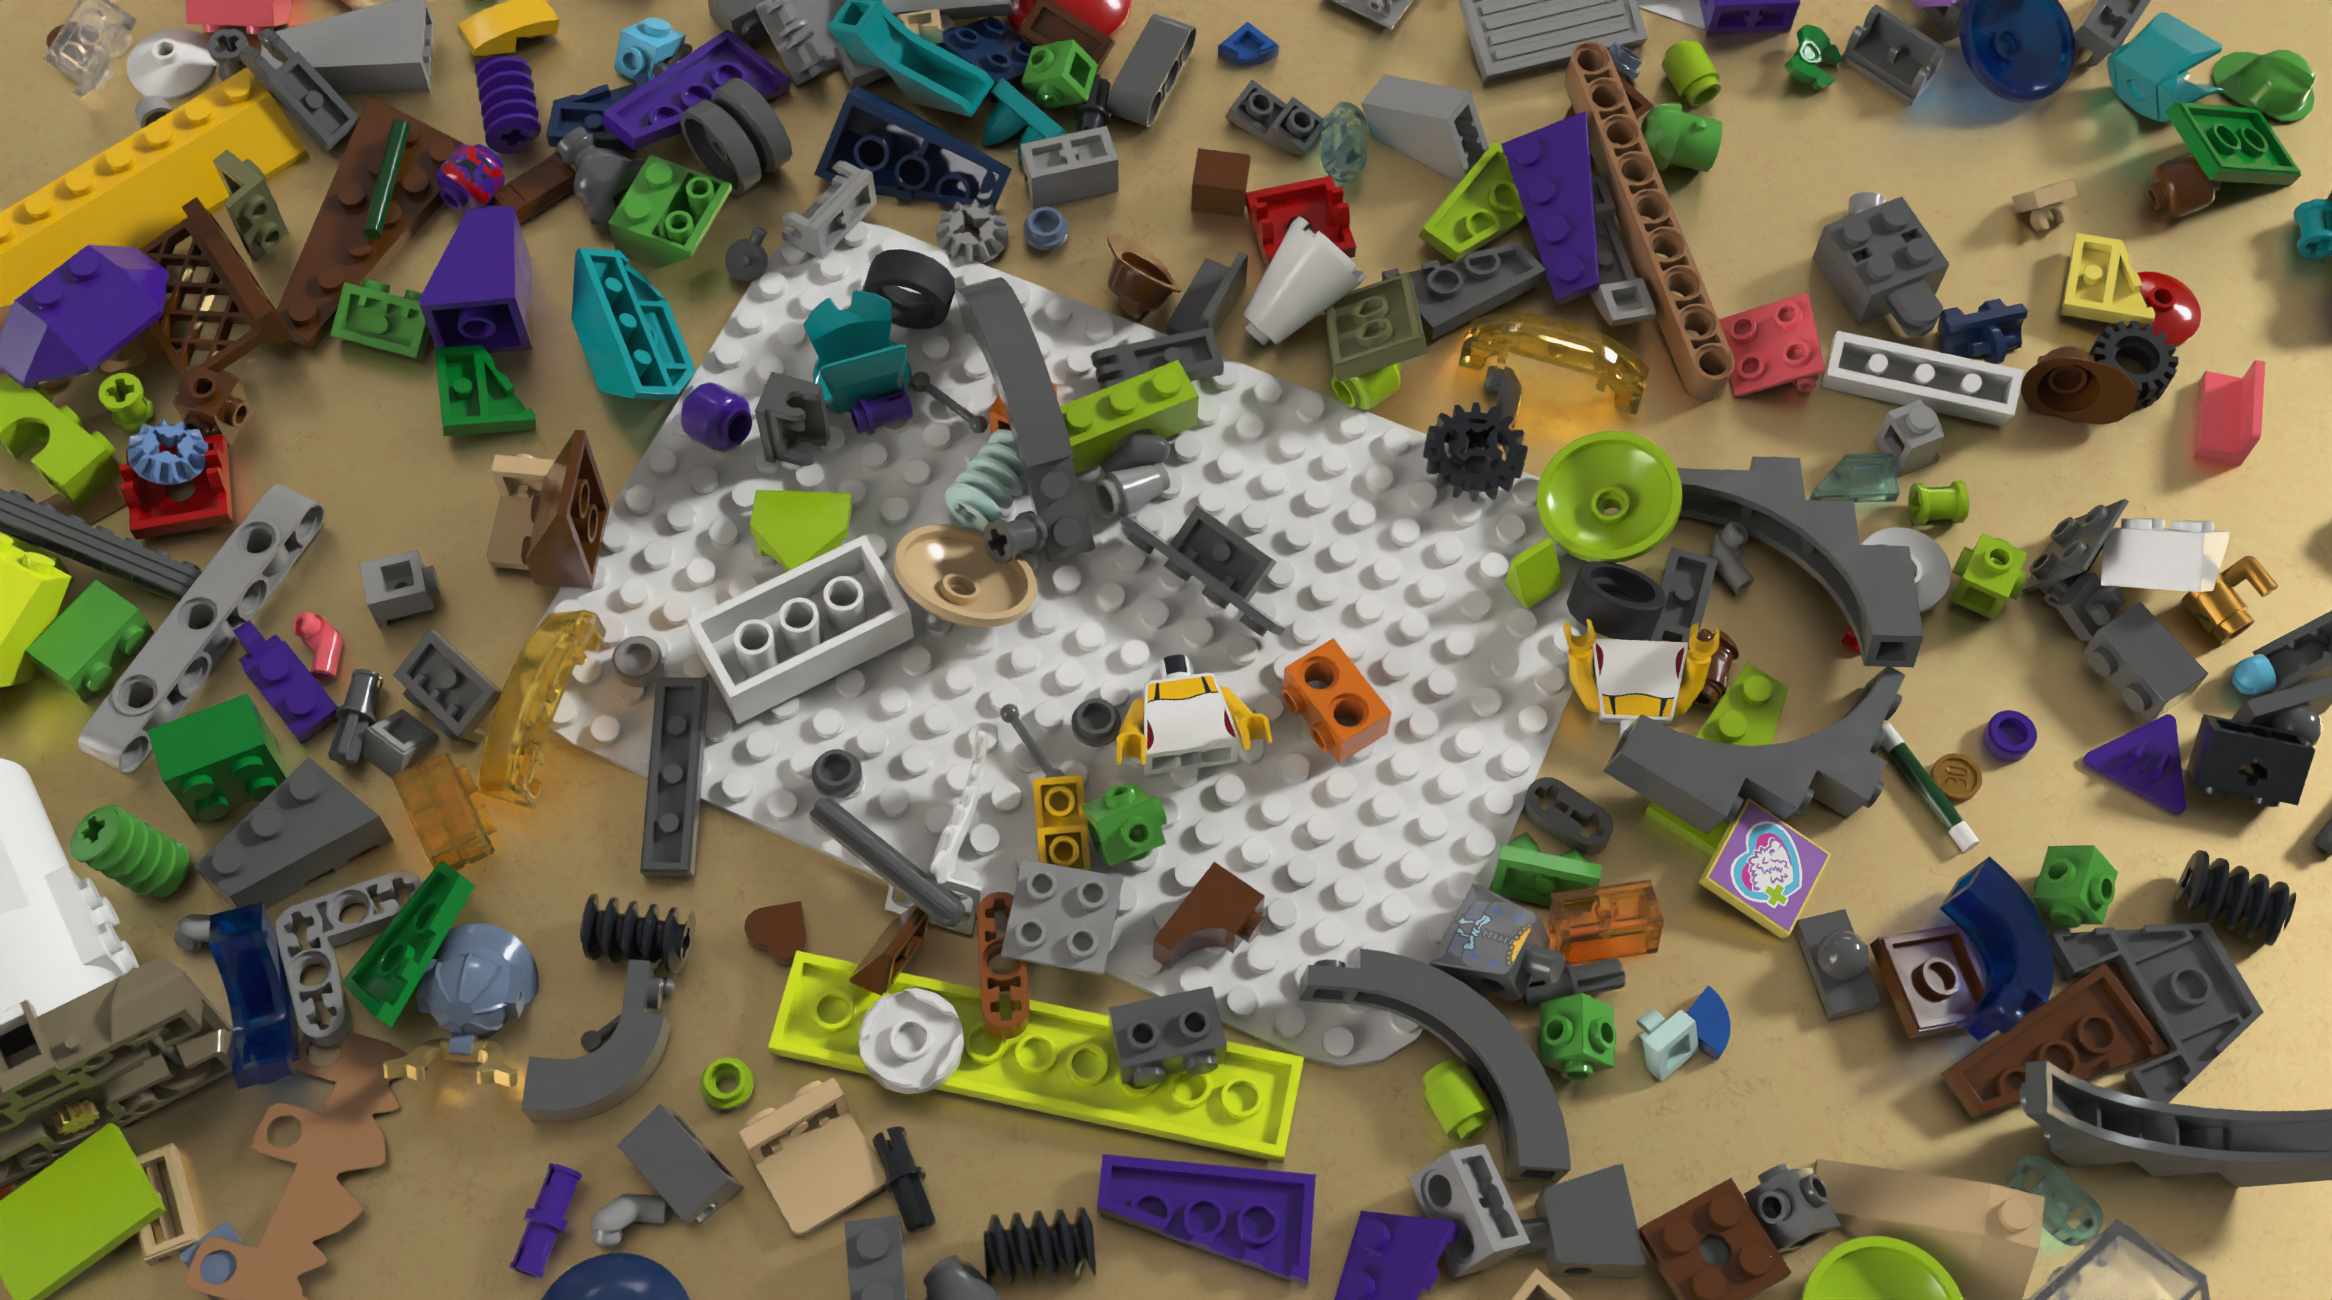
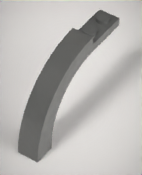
M1002 277L956 288L955 294L965 331L970 333L978 343L999 392L1017 448L1033 511L1046 524L1048 538L1044 551L1047 561L1095 549L1071 458L1073 451L1061 409L1038 342L1020 301L1011 286Z

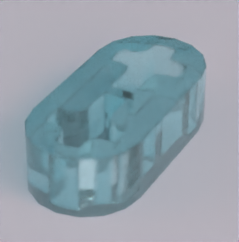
M1346 101L1340 102L1323 118L1321 162L1325 172L1332 176V179L1345 183L1349 182L1365 167L1367 155L1366 118L1356 105Z
M2025 1156L2008 1170L2005 1176V1187L2045 1197L2042 1227L2065 1245L2079 1246L2085 1244L2099 1233L2103 1225V1213L2098 1203L2050 1161L2040 1156ZM2034 1172L2041 1180L2038 1183L2039 1188L2030 1192L2023 1184L2026 1182V1177ZM2077 1209L2084 1217L2080 1222L2082 1225L2073 1229L2066 1222L2070 1217L2069 1213Z

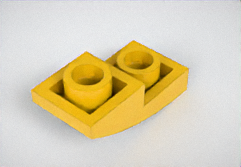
M510 0L468 17L458 24L457 32L473 56L490 57L496 54L515 52L518 37L536 38L539 35L557 34L559 18L546 0Z
M1083 775L1032 779L1039 862L1091 871L1088 826L1081 805L1085 804Z

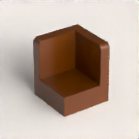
M1198 148L1192 182L1191 211L1243 217L1251 161L1250 155Z

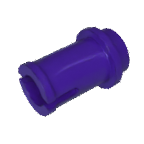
M901 389L896 393L867 402L863 398L858 399L857 405L850 407V415L858 434L866 432L868 435H872L875 433L876 428L913 418V409L906 391Z

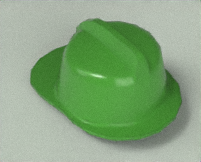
M2276 50L2264 55L2251 52H2233L2223 56L2214 65L2212 77L2215 86L2224 89L2222 94L2235 102L2250 108L2259 109L2260 112L2269 117L2286 122L2304 119L2313 110L2315 98L2312 84L2316 79V75L2312 72L2307 61L2297 53L2289 50Z

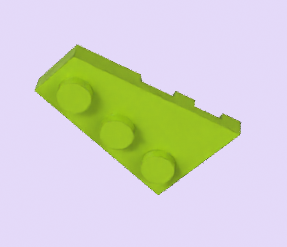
M1496 140L1423 226L1418 236L1453 262L1460 260L1467 253L1474 252L1527 221L1502 145Z

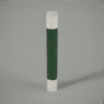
M1890 723L1883 725L1880 731L1885 734L1881 745L1962 852H1968L1977 846L1980 840Z

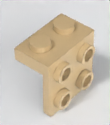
M517 453L512 456H494L491 473L499 490L500 499L487 550V559L492 566L529 570L528 566L522 563L521 551L524 538L531 536L534 526L531 519L532 500L535 494L541 495L544 477L555 460L539 459L523 453Z
M834 1077L823 1083L817 1080L806 1084L794 1094V1100L777 1110L767 1108L756 1113L747 1121V1127L739 1131L746 1152L792 1232L798 1236L810 1233L885 1188L886 1173L851 1116L844 1093Z

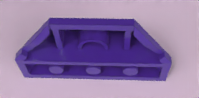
M88 244L14 300L0 333V370L24 388L37 386L42 381H58L92 372L163 316L166 288L169 282L168 271L135 247Z

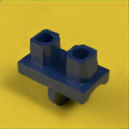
M2000 298L1985 301L1979 306L1978 312L1966 315L1958 307L1944 309L1939 316L1937 328L1942 338L1940 352L1964 358L1982 356L1985 362L2001 364L2004 362L2006 351L2021 348L2022 324L2027 318L2028 310L2022 303L2006 306Z

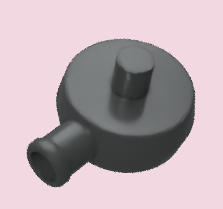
M754 226L749 239L738 240L729 247L725 255V265L732 277L742 282H752L764 274L768 266V256L762 246V242L767 235L766 230Z

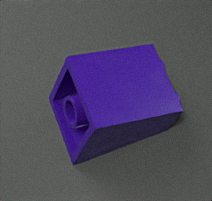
M488 206L481 209L466 210L420 297V308L436 348L482 345L489 354L533 350L531 258L514 206Z

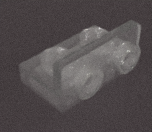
M79 0L43 59L77 82L73 93L80 98L92 89L99 92L109 82L114 73L109 68L114 57L117 59L121 58L131 46L134 38L129 33L137 20L110 0Z

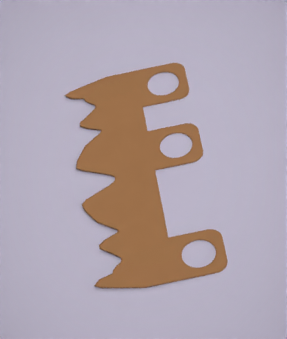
M323 1023L317 1024L321 1030L330 1027ZM349 1031L348 1035L339 1042L341 1052L337 1060L328 1066L319 1067L308 1061L306 1050L311 1042L303 1035L292 1058L294 1069L336 1082L321 1114L285 1103H275L266 1110L252 1139L254 1150L258 1153L297 1165L257 1248L220 1237L205 1239L200 1244L186 1272L185 1283L188 1288L225 1300H309L301 1295L303 1291L297 1281L298 1276L324 1266L327 1262L324 1254L313 1242L338 1233L354 1221L363 1211L360 1203L340 1185L337 1175L345 1171L378 1167L385 1163L384 1135L375 1122L373 1114L391 1112L398 1109L399 1103L389 1087V1082L398 1078H384L383 1063L408 1055L406 1052L388 1042ZM281 1116H292L298 1119L302 1126V1133L297 1142L285 1148H278L270 1144L267 1139V1129L271 1122ZM218 1250H225L233 1254L236 1259V1270L229 1280L221 1284H210L202 1278L200 1266L207 1255Z

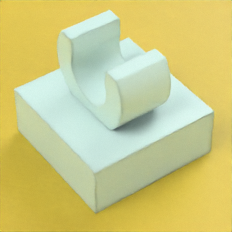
M1651 1009L1637 1020V1025L1644 1030L1639 1035V1040L1644 1046L1646 1069L1661 1082L1699 1051L1696 1021L1680 1009L1666 1021L1659 1012Z

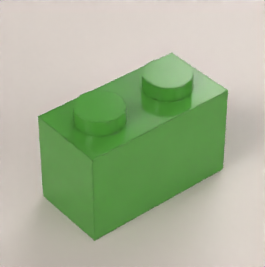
M95 580L25 652L44 675L85 703L95 692L102 690L110 682L115 671L130 656L142 650L147 639L154 631L137 607L98 580Z

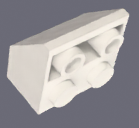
M2121 518V527H2113L2104 541L2101 585L2192 592L2212 591L2229 541V532L2214 531L2213 521H2171V527L2164 528L2165 519Z

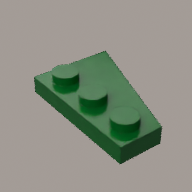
M441 860L343 979L341 984L377 1019L392 1028L455 919L466 904L475 885Z

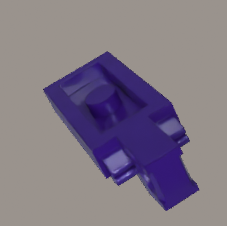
M250 620L233 630V633L247 652L246 655L238 659L244 667L243 671L300 743H303L336 720L335 713L338 706L285 641L282 642L277 635L266 641Z

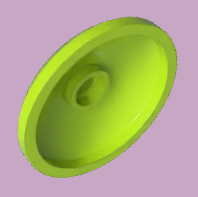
M1622 431L1592 433L1567 444L1549 461L1538 484V513L1548 536L1557 546L1570 555L1589 562H1624L1651 551L1672 531L1682 507L1681 480L1671 458L1652 441L1642 436ZM1608 508L1620 510L1613 516L1604 514V511Z
M1886 1236L1855 1238L1830 1250L1812 1269L1801 1296V1300H1963L1954 1280L1936 1259L1913 1244Z

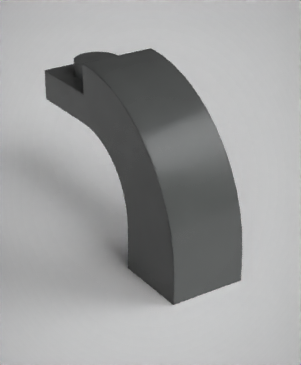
M629 959L621 1017L612 1036L600 1048L588 1055L574 1059L529 1057L521 1110L530 1120L566 1122L596 1116L625 1101L650 1077L664 1052L671 1027L664 1014L651 1013L652 1009H660L663 978L656 977L657 973L650 961Z

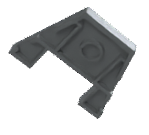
M2209 922L2145 925L2142 929L2115 930L2114 927L2095 928L2092 932L2071 933L2070 929L2051 932L2046 938L2048 946L2068 980L2090 972L2104 963L2107 965L2115 962L2157 1034L2168 1047L2169 1054L2133 1068L2125 1075L2136 1097L2169 1103L2263 1013L2262 1008Z

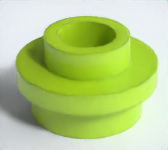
M732 1057L720 1058L710 1063L703 1071L700 1079V1089L704 1099L709 1105L719 1110H732L740 1107L749 1099L754 1087V1080L749 1067L743 1061ZM732 1078L736 1080L737 1085L731 1092L724 1093L718 1090L720 1082L724 1079Z

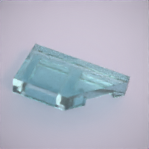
M1892 453L1846 454L1813 489L1809 500L1854 501V503L1896 501L1900 491Z

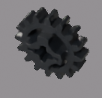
M1475 402L1471 412H1465L1459 404L1455 405L1452 418L1441 412L1438 415L1437 425H1430L1428 428L1423 450V458L1428 459L1427 474L1439 473L1436 486L1440 489L1448 484L1452 485V497L1458 498L1463 491H1467L1472 502H1477L1480 492H1486L1491 500L1496 499L1499 486L1509 492L1513 487L1514 479L1521 478L1528 452V446L1522 445L1524 431H1511L1514 418L1510 415L1502 420L1498 419V408L1495 406L1488 413H1482L1479 403ZM1446 443L1449 445L1448 453L1452 455L1449 459L1444 449ZM1501 445L1506 455L1505 461L1501 459L1503 452L1499 449Z

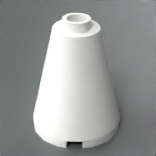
M1300 216L1295 219L1288 229L1242 314L1249 321L1243 328L1263 346L1269 340L1278 345L1359 286L1366 278L1364 272L1355 270L1351 273L1357 265L1319 230L1316 234L1309 228L1304 231L1303 229L1309 222Z

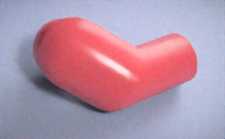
M303 612L294 619L292 630L296 636L300 637L315 652L311 674L319 680H334L343 644L342 635L324 617L313 615L310 612Z

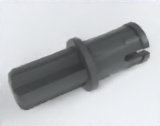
M356 669L353 671L344 705L338 707L335 713L338 724L328 756L341 766L358 762L366 730L374 725L376 721L373 711L384 679L380 674L368 669Z
M1616 958L1574 967L1570 962H1567L1561 977L1555 983L1533 977L1524 994L1526 996L1524 999L1526 1008L1530 1009L1533 1006L1540 1005L1542 1002L1579 993L1592 995L1621 989L1626 985L1623 965Z

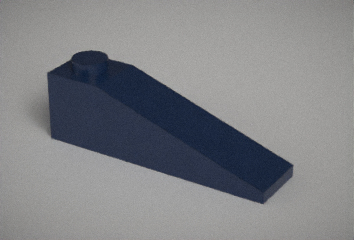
M857 86L847 93L814 175L831 183L836 175L846 177L844 174L838 173L833 169V166L838 161H845L861 170L867 169L873 173L876 195L896 197V199L910 201L916 199L940 202V204L955 206L957 201L961 205L971 204L976 198L981 205L989 206L993 203L994 207H996L1012 169L899 105Z

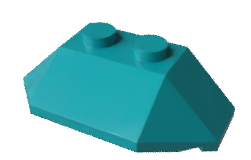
M578 248L575 253L571 320L599 391L631 399L675 400L693 377L696 370L668 301L644 275L628 265L629 260L621 251Z

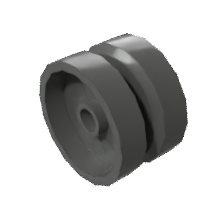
M738 77L730 78L713 90L711 102L699 100L681 113V129L695 157L710 176L731 183L732 190L730 193L733 195L744 194L759 183L762 176L761 171L773 173L788 162L792 156L791 142L775 111L758 91Z

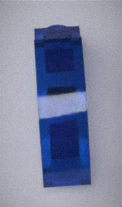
M1989 856L1956 881L1939 908L1971 938L1979 950L1985 965L1986 987L1984 993L1963 1027L1978 1042L1997 1030L2001 1034L2007 1033L2020 1019L2047 1003L2054 981L2053 951L2045 925L2037 909L2020 885Z
M263 901L210 915L208 945L220 972L229 1002L233 1024L232 1075L238 1090L257 1084H271L280 1078L292 1075L293 1061L300 1060L297 1021L278 941Z

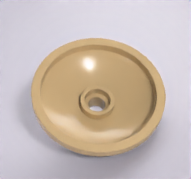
M950 524L923 526L907 533L898 543L894 554V573L907 595L925 611L953 624L972 628H992L1010 624L1029 612L1037 594L1036 577L1026 560L1020 554H1017L1010 562L1002 564L995 562L985 550L983 532L973 528Z

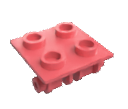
M1808 292L1719 319L1734 357L1735 365L1730 378L1735 398L1788 382L1796 385L1799 391H1810L1816 387L1819 373L1825 372Z

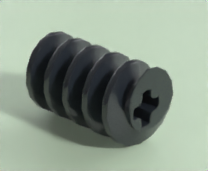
M2203 850L2196 851L2189 859L2174 895V901H2177L2181 896L2187 897L2186 913L2193 914L2201 904L2207 905L2206 921L2213 922L2221 911L2227 913L2226 929L2233 930L2241 919L2246 921V937L2253 938L2261 927L2266 929L2265 944L2268 946H2273L2287 927L2296 902V893L2290 894L2287 883L2277 881L2269 887V879L2264 874H2256L2249 880V871L2244 866H2237L2229 873V863L2226 859L2217 858L2209 865V855Z
M592 893L585 905L580 929V940L585 957L595 961L604 954L605 960L611 964L619 963L624 957L627 965L629 959L650 961L655 971L659 970L664 964L665 970L669 974H678L685 966L694 944L695 913L692 911L685 924L679 923L678 908L672 907L665 920H659V907L657 904H651L645 917H640L638 901L632 900L623 914L619 912V900L617 897H611L605 910H600L599 896Z
M1085 1207L1077 1208L1073 1224L1069 1223L1063 1209H1057L1050 1226L1047 1225L1041 1211L1034 1212L1030 1227L1025 1226L1019 1212L1013 1213L1008 1229H1004L998 1214L991 1215L987 1231H984L986 1280L990 1285H992L996 1268H1000L1006 1283H1013L1018 1267H1022L1028 1281H1035L1039 1266L1044 1265L1049 1278L1053 1280L1058 1277L1061 1263L1066 1264L1072 1278L1079 1277L1083 1261H1087L1093 1276H1096L1093 1224Z

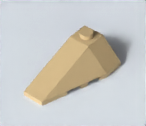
M1824 1159L1816 1160L1814 1174L1819 1176L1828 1188L1830 1194L1829 1203L1841 1225L1837 1230L1852 1239L1865 1236H1886L1900 1239L1919 1247L1945 1268L1957 1285L1963 1300H2022L2039 1251L2045 1197L1985 1182Z

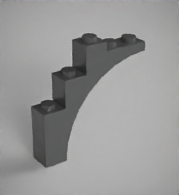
M1752 456L1749 470L1677 468L1682 485V507L1679 516L1692 517L1724 526L1730 522L1742 524L1750 536L1764 541L1795 560L1824 586L1841 607L1855 633L1864 666L1914 668L1924 636L1909 546L1860 545L1854 501L1805 500L1800 458Z
M1885 667L1865 685L1850 711L1841 720L1819 733L1787 743L1758 746L1714 743L1677 732L1641 714L1622 733L1603 772L1705 834L1709 833L1721 822L1729 824L1736 816L1743 801L1748 798L1782 821L1786 820L1793 813L1800 816L1809 805L1812 797L1848 818L1863 805L1867 808L1871 807L1883 790L1884 783L1879 778L1887 762L1875 755L1885 737V734L1880 731L1884 720L1887 721L1893 716L1902 701V695L1897 692L1905 674L1893 667Z
M2047 1060L2025 1063L2026 1082H2023L2020 1087V1100L2023 1110L2028 1117L2044 1128L2045 1141L2050 1151L2071 1167L2134 1161L2153 1177L2219 1172L2237 1188L2332 1180V1109L2249 1111L2172 1104L2130 1096L2096 1086L2067 1074Z

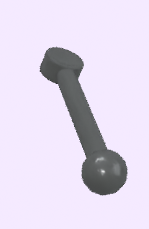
M917 372L912 376V387L915 391L928 392L970 423V428L973 432L983 433L986 431L988 421L984 416L973 415L932 385L927 373Z
M1014 704L1004 705L1000 711L1002 720L1006 723H1011L1046 774L1045 778L1065 776L1063 771L1052 767L1019 719L1020 712L1018 707Z
M662 977V997L671 996L674 992V982L670 978ZM621 1014L599 1031L590 1030L582 1035L581 1045L586 1052L592 1053L603 1045V1040L616 1030Z

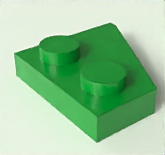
M482 345L435 348L443 436L536 430L535 413L531 408L526 409L515 395L512 383L505 374L495 368L494 360Z

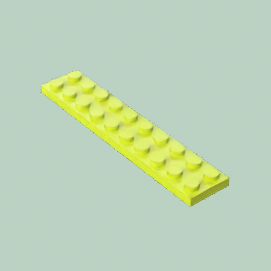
M796 950L768 1045L770 1054L870 1075L861 1059L858 1033L865 1014L880 998L890 993L892 996L896 993L904 992V989L919 988L937 993L953 1005L963 1026L964 1051L959 1066L945 1083L933 1089L1283 1163L1304 1057L1226 1041L1225 1063L1218 1064L1217 1069L1202 1075H1188L1187 1071L1166 1075V1079L1162 1082L1150 1086H1136L1135 1082L1122 1084L1109 1028V1016L1029 999V1023L1027 1028L1017 1037L1000 1039L992 1036L983 1025L981 989L900 973L889 990L881 996L849 982L850 976L859 963ZM1000 993L999 1013L1001 1020H1011L1013 1011L1010 1008V995Z

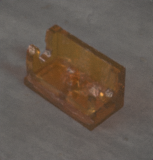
M1650 879L1551 893L1548 919L1549 933H1556L1555 951L1564 954L1565 963L1570 962L1572 965L1658 952L1664 919Z

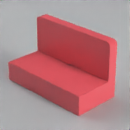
M2254 360L2243 378L2205 371L2199 380L2194 457L2241 466L2261 438L2265 361Z

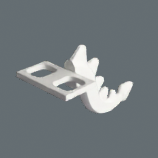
M981 730L976 733L972 752L973 763L966 786L962 791L961 799L955 806L952 817L943 830L928 871L921 869L946 890L967 894L972 898L973 905L969 921L960 920L955 927H945L968 935H972L977 908L980 903L983 887L950 877L955 874L958 852L973 818L981 788L988 746L987 733ZM889 885L885 910L903 914L912 906L898 902L894 896L895 888ZM930 917L929 923L941 926Z

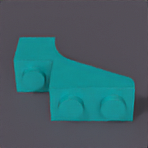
M846 0L827 27L855 62L885 69L911 103L972 117L995 83L984 70L911 31L889 11L881 0Z

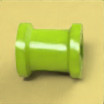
M117 373L103 381L99 387L98 395L101 403L108 410L112 411V420L117 428L122 429L126 433H138L143 423L149 425L155 420L156 410L154 404L143 396V386L135 375Z
M1953 481L1950 486L1926 487L1923 483H1914L1910 488L1908 496L1909 515L1913 524L1920 526L1925 525L1928 520L1951 519L1953 523H1964L1969 512V496L1964 482Z

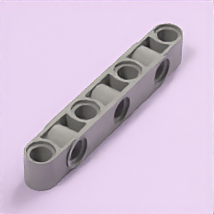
M282 484L272 486L263 495L88 720L79 737L78 746L80 751L124 774L131 773L140 766L153 749L147 730L174 721L180 716L238 638L233 633V630L248 620H253L288 574L292 565L317 534L325 514L324 506L321 503ZM266 547H269V548H267L265 551H263V552H261V553H257V552H259L261 549L266 548ZM211 622L207 627L199 629L203 624ZM152 699L147 705L138 708L144 701Z

